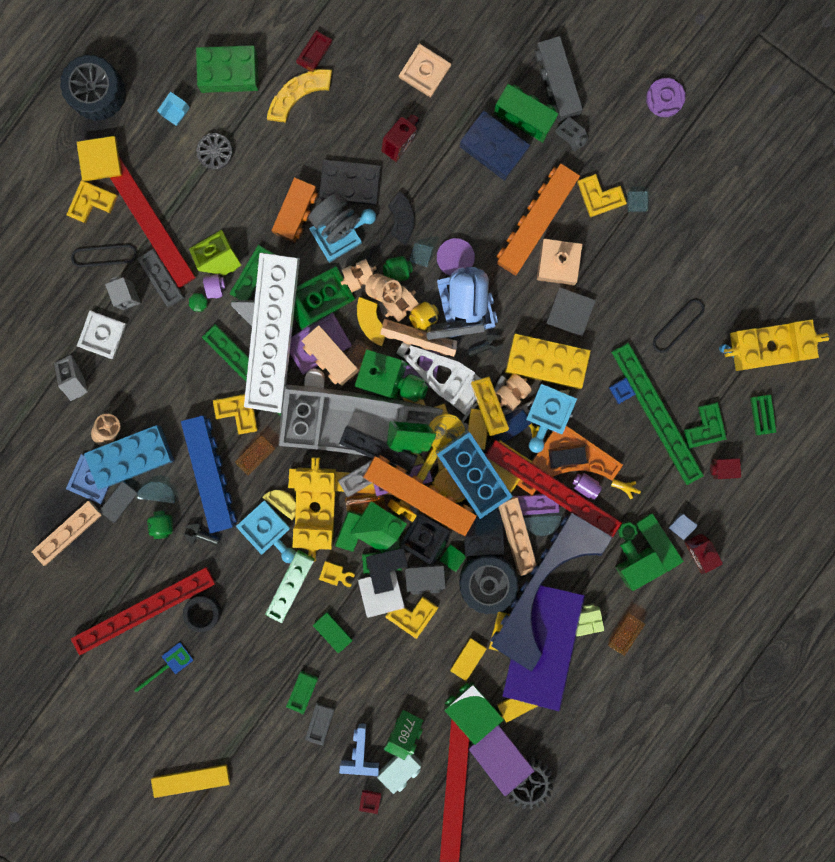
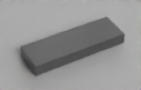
M155 249L137 258L168 308L185 298Z
M483 317L482 321L466 323V320L434 324L428 327L427 339L485 332L486 320Z

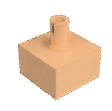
M543 239L537 280L575 285L578 279L582 244Z

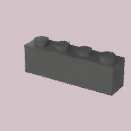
M560 36L539 42L534 54L536 61H540L542 67L540 69L541 78L546 80L547 83L545 88L548 99L551 98L552 107L559 113L557 116L558 122L566 120L568 117L579 116L583 109Z

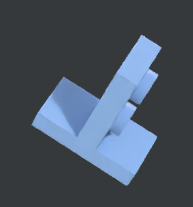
M359 724L358 729H354L353 741H357V748H353L352 760L356 761L341 760L339 773L378 776L379 763L364 762L366 724Z

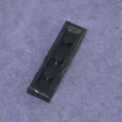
M348 425L345 427L339 442L340 445L372 459L375 456L379 458L381 455L390 461L389 465L394 468L398 465L405 469L409 475L418 457L405 450L403 452L393 451L387 442Z

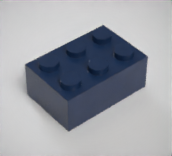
M485 111L481 113L460 141L461 149L504 181L516 168L530 147L529 144Z

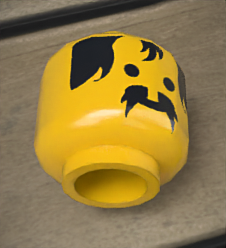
M423 302L412 309L409 319L416 329L426 330L429 326L437 323L439 311L434 304L431 305L428 302Z

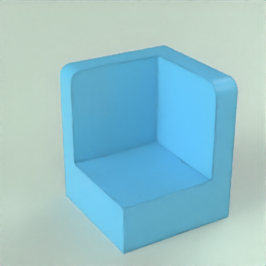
M170 92L159 107L158 112L165 119L178 126L190 107L185 101Z

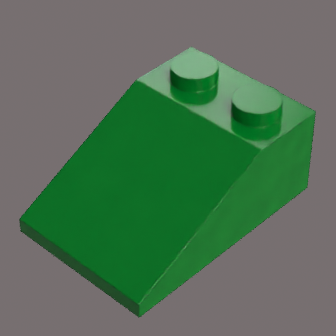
M337 267L297 286L294 317L302 330L355 300L348 286L341 284V281L344 279Z

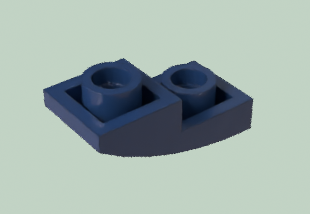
M521 408L505 415L509 430L492 435L493 439L498 442L499 440L505 442L527 428L531 422L526 420L528 415L524 409Z

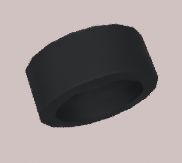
M201 594L194 596L186 603L183 609L185 624L195 632L209 631L218 623L221 617L219 603L209 595ZM205 602L212 607L213 617L207 624H198L192 619L191 609L196 603Z

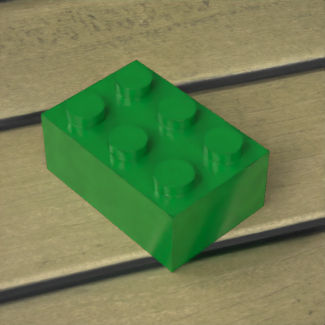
M255 46L196 48L197 86L201 93L259 91L258 56Z
M507 84L496 103L494 115L543 143L555 124L559 113L551 105L547 104L545 106L540 103L537 97L526 95L520 87Z

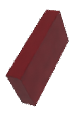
M316 30L297 58L296 63L314 72L330 48L333 40Z

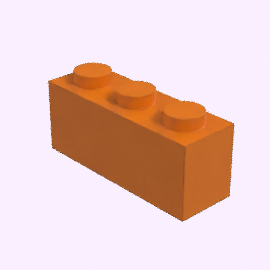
M294 177L271 230L274 234L294 243L296 239H300L303 233V228H301L303 222H307L311 214L310 206L315 204L318 198L316 187Z

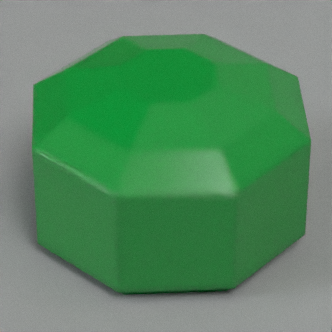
M194 293L189 298V306L195 312H203L208 307V299L203 294Z
M629 521L622 523L618 529L619 536L624 540H633L638 534L637 527Z

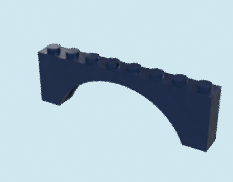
M573 513L570 517L566 516L561 523L563 529L560 533L556 532L551 540L553 543L550 550L546 548L541 556V559H543L541 565H536L531 573L533 576L530 583L526 581L522 587L521 592L523 594L521 598H516L511 605L513 611L510 616L506 614L503 618L501 631H496L490 640L493 642L491 645L493 648L531 672L542 656L535 643L531 627L532 606L540 585L554 569L571 559L588 555L602 556L612 540L610 535Z

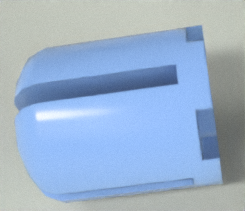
M462 267L456 269L451 274L449 284V316L455 320V317L466 319V323L482 321V317L487 315L489 278L484 271L476 267H466L465 269Z

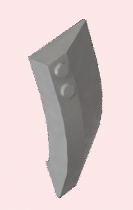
M286 384L280 420L279 446L363 455L339 444L347 425L387 442L390 421L429 425L435 417L442 414L443 410L369 394Z

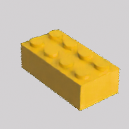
M514 334L505 373L582 389L590 350Z

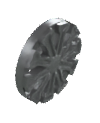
M218 133L207 134L198 142L196 149L197 157L206 168L219 170L230 163L233 156V148L225 136ZM212 137H215L214 144L211 141ZM207 140L210 146L204 144V142ZM221 157L226 160L224 163L221 161ZM211 158L210 164L207 165L206 162ZM215 160H217L218 166H214Z

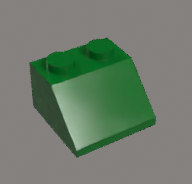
M390 421L387 444L392 448L391 450L396 452H403V449L413 453H422V451H429L435 440L436 433L428 424Z

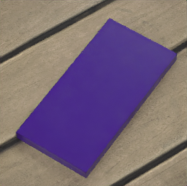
M540 585L532 606L531 627L535 643L542 656L532 672L511 659L503 697L560 711L584 603V595Z

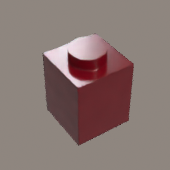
M740 458L712 460L713 464H710V473L713 475V479L741 478Z

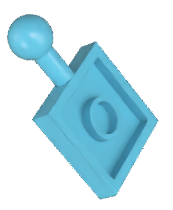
M365 209L361 213L360 221L354 229L364 223L372 224L376 220V213L372 209ZM314 226L309 228L329 263L362 244L354 229L343 239L329 245L326 241L327 237L321 235L326 226L320 229H316Z
M543 384L540 385L526 420L540 425L536 437L532 438L529 442V448L532 452L538 453L543 450V438L547 429L561 435L563 434L577 398Z
M264 500L236 527L261 555L274 544L282 553V560L286 563H291L296 551L292 548H287L280 541V538L291 528Z

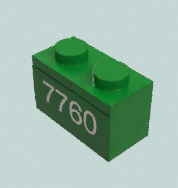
M402 710L394 724L384 750L403 760L409 754L412 755L417 746L414 742L416 738H420L423 728H421L423 720Z

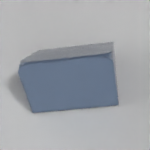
M679 513L668 528L684 540L698 525L684 514Z

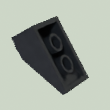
M467 499L462 501V507L466 505L472 508ZM499 507L481 519L478 516L475 518L466 536H464L465 556L504 554L503 526Z

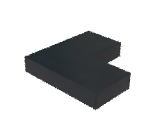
M404 548L366 556L374 593L380 594L394 590L390 571L408 567Z

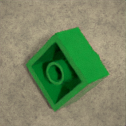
M366 349L355 387L396 400L399 392L398 384L404 376L407 363L403 360Z
M631 539L620 544L628 559L615 566L626 587L631 591L640 588L667 572L655 551L647 548L638 553Z

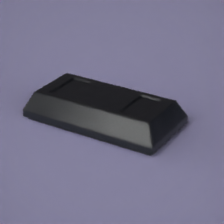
M586 444L548 449L551 468L589 463Z

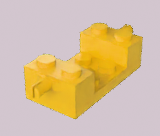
M813 319L785 325L730 333L732 348L724 349V353H732L724 355L725 357L734 356L736 371L819 358L818 342L828 341L829 337H821L829 335L828 333L816 335ZM769 341H773L776 345L773 352L767 348Z
M315 457L311 458V468H297L295 471L296 512L295 526L293 528V548L307 549L308 555L315 558V562L316 550H331L333 546L336 469H319L320 458H316L315 465ZM317 502L320 504L321 509L314 512L311 510L310 504Z

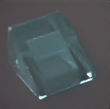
M415 243L410 262L428 267L433 247Z

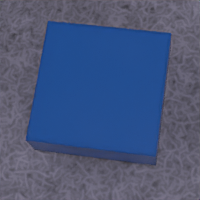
M627 378L609 387L618 404L635 395Z

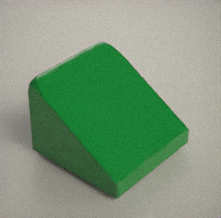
M450 544L440 561L456 572L466 556Z

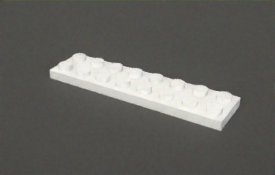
M260 253L244 407L277 413L282 412L300 258Z

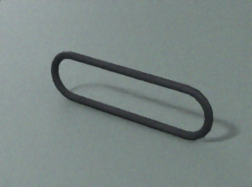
M130 244L79 248L73 251L71 261L77 267L124 264L133 262L137 257V251ZM130 247L134 251V256L131 260L92 264H77L74 261V255L79 251Z
M696 299L689 301L654 338V349L660 353L670 350L703 315L705 309L703 303ZM691 303H699L702 308L700 314L665 350L658 349L655 343L660 335Z

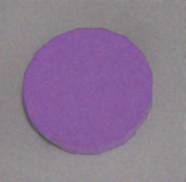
M661 78L649 87L646 94V102L649 109L655 115L670 117L682 108L685 102V91L683 86L674 79Z
M452 238L440 246L437 252V263L444 274L451 276L456 269L472 267L475 254L468 242Z

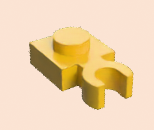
M325 561L319 580L336 586L339 581H342L344 586L351 587L352 583L347 582L346 577H354L355 574L353 572L343 573V566Z

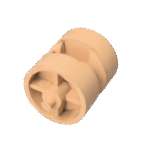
M366 259L356 263L355 267L350 265L341 269L345 277L341 284L348 285L351 292L361 289L362 284L366 285L367 280L377 268L376 266H369Z
M373 274L366 282V293L368 296L382 303L392 305L401 296L402 288L400 283L382 274Z
M401 286L402 293L396 303L392 305L382 303L388 312L385 316L387 318L393 316L398 322L407 315V311H412L413 308L419 305L414 298L416 291H408L404 286Z
M513 374L506 381V386H501L496 392L497 398L501 402L500 406L504 405L513 411L521 403L520 399H525L532 391L526 383L528 379H522L520 376Z
M102 414L96 419L91 430V437L96 444L105 446L114 442L120 431V422L117 417L112 414Z

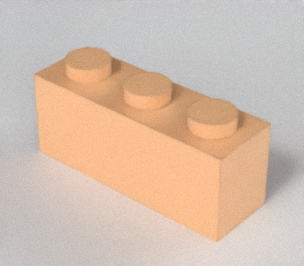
M319 325L302 340L305 344L303 349L310 356L313 354L317 358L315 362L322 370L325 368L330 373L328 377L335 385L337 383L344 385L359 371Z

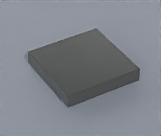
M559 287L546 324L582 337L596 300Z

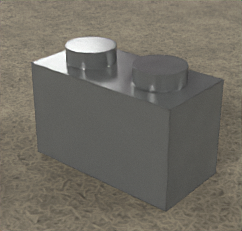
M444 564L408 566L405 568L407 592L415 595L422 594L425 590H430V593H440L442 589H445Z

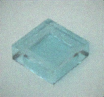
M648 191L627 193V212L648 211Z

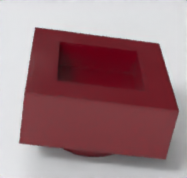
M362 790L359 811L378 814L381 793Z

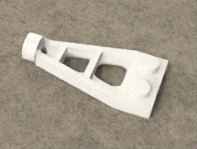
M404 342L396 353L402 358L404 357L439 396L453 405L475 374V372L460 362ZM410 349V350H411L410 354L405 355V354L407 353V351ZM420 356H425L433 361L428 371L423 370L417 364ZM441 365L451 370L452 373L446 383L440 384L433 377V370L436 366Z

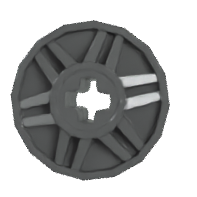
M339 192L321 202L308 217L316 229L326 226L321 235L327 237L326 241L329 245L346 237L360 221V217L357 214L353 215L354 210L352 208L343 212L347 202Z

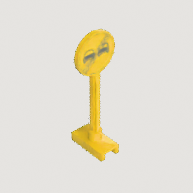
M441 414L430 422L429 426L436 433V437L431 445L433 447L417 474V477L423 481L438 457L435 452L465 432L462 421L456 416ZM391 499L387 505L397 514H403L412 522L417 516L410 510L411 505L402 500L398 502Z

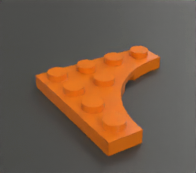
M567 426L562 435L552 431L544 443L543 450L538 452L532 460L533 465L552 477L570 471H589L600 474L613 481L623 464ZM587 445L589 463L558 468L550 467L548 449ZM521 479L517 483L519 487L531 495L536 491V489Z

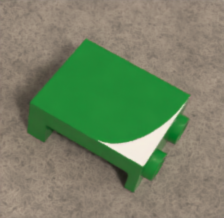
M472 681L470 684L465 683L455 697L452 695L445 701L444 711L472 743L476 745L498 726L504 718Z

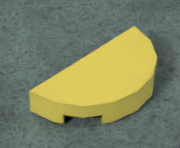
M273 490L262 497L293 521L296 512V502L290 493L284 490Z

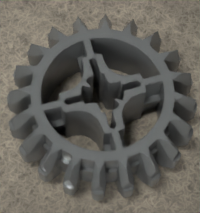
M531 756L528 762L543 777L529 775L531 784L529 785V790L526 785L527 778L516 787L518 790H524L527 796L520 795L514 789L507 795L510 802L515 800L514 804L516 807L522 803V809L529 805L532 810L533 804L540 808V801L546 803L545 796H552L548 790H554V786L551 784L554 782V778L550 777L552 771L547 770L548 765L546 763L541 765V759H538L535 763L533 756ZM543 785L540 791L533 795V791Z

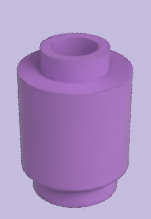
M585 473L577 474L572 482L574 484L573 489L587 498L595 499L602 489L598 481Z

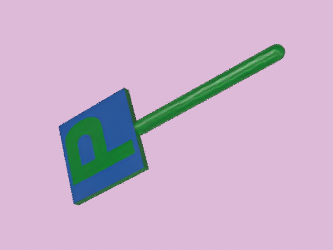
M181 642L161 656L167 664L135 688V692H138L170 667L177 674L194 660Z

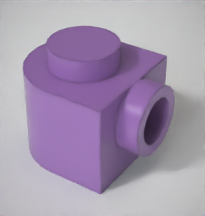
M220 274L203 276L207 298H221L224 295L223 288H226L224 277H221Z

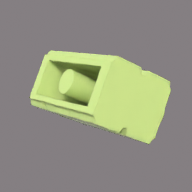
M594 604L583 606L576 637L604 631L601 611L598 606H594Z

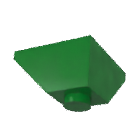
M370 501L350 534L383 553L397 541L407 523Z

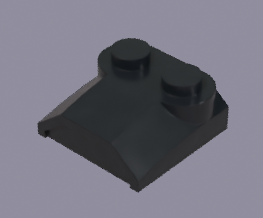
M417 512L416 518L399 546L433 565L445 548L451 531Z

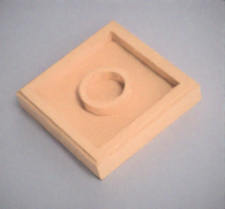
M419 43L401 71L399 78L431 98L452 64Z

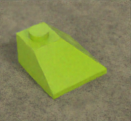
M222 230L189 248L195 265L201 272L226 275L242 266Z

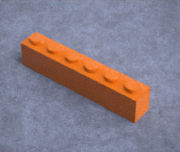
M562 164L558 168L554 167L548 176L551 178L548 184L543 183L538 191L540 194L538 200H532L527 208L530 210L527 217L522 216L517 224L520 228L516 233H511L507 239L509 245L506 249L502 247L497 255L499 259L497 264L515 276L580 177V175Z
M381 455L379 458L373 457L362 476L364 479L455 532L466 536L477 517L473 514L474 510L466 505H463V507L456 504L457 500L449 495L446 497L440 495L439 489L432 485L429 487L423 485V480L415 475L411 478L405 474L407 471L398 465L394 468L389 465L390 461Z

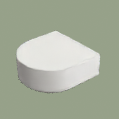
M310 369L305 376V386L324 388V373L319 369Z

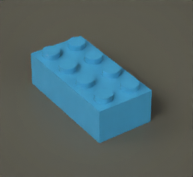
M158 425L84 453L98 490L174 462L163 430Z
M465 431L435 452L480 519L513 497L469 431Z

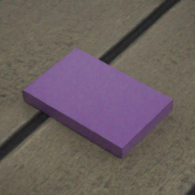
M333 313L291 337L290 354L302 375L306 374L310 369L318 367L315 362L317 358L313 354L310 356L303 349L305 344L302 342L318 325L342 351L352 347Z
M499 725L469 749L504 796H507L535 771Z

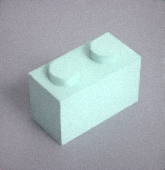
M409 754L405 760L394 756L378 772L377 778L393 794L397 790L400 792L406 787L407 781L411 777L415 778L420 773L421 761L414 754Z

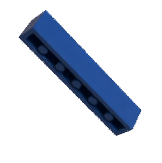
M199 416L181 421L209 531L214 533L233 528L237 518L235 512L231 511V495L226 492V476L221 473L222 460L216 454L215 448H218L217 441L211 435L210 430L213 429L210 418L207 419V416Z

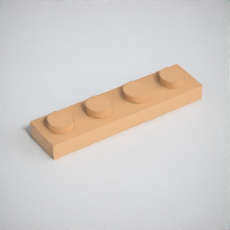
M387 319L383 321L380 334L386 338L401 340L406 344H414L425 350L437 351L445 356L450 355L454 357L456 353V340L446 337L428 340L426 331Z
M512 497L500 505L499 510L517 573L522 576L532 572L537 564L518 497Z
M90 500L87 501L39 544L32 553L43 566H46L103 514L99 512V509Z

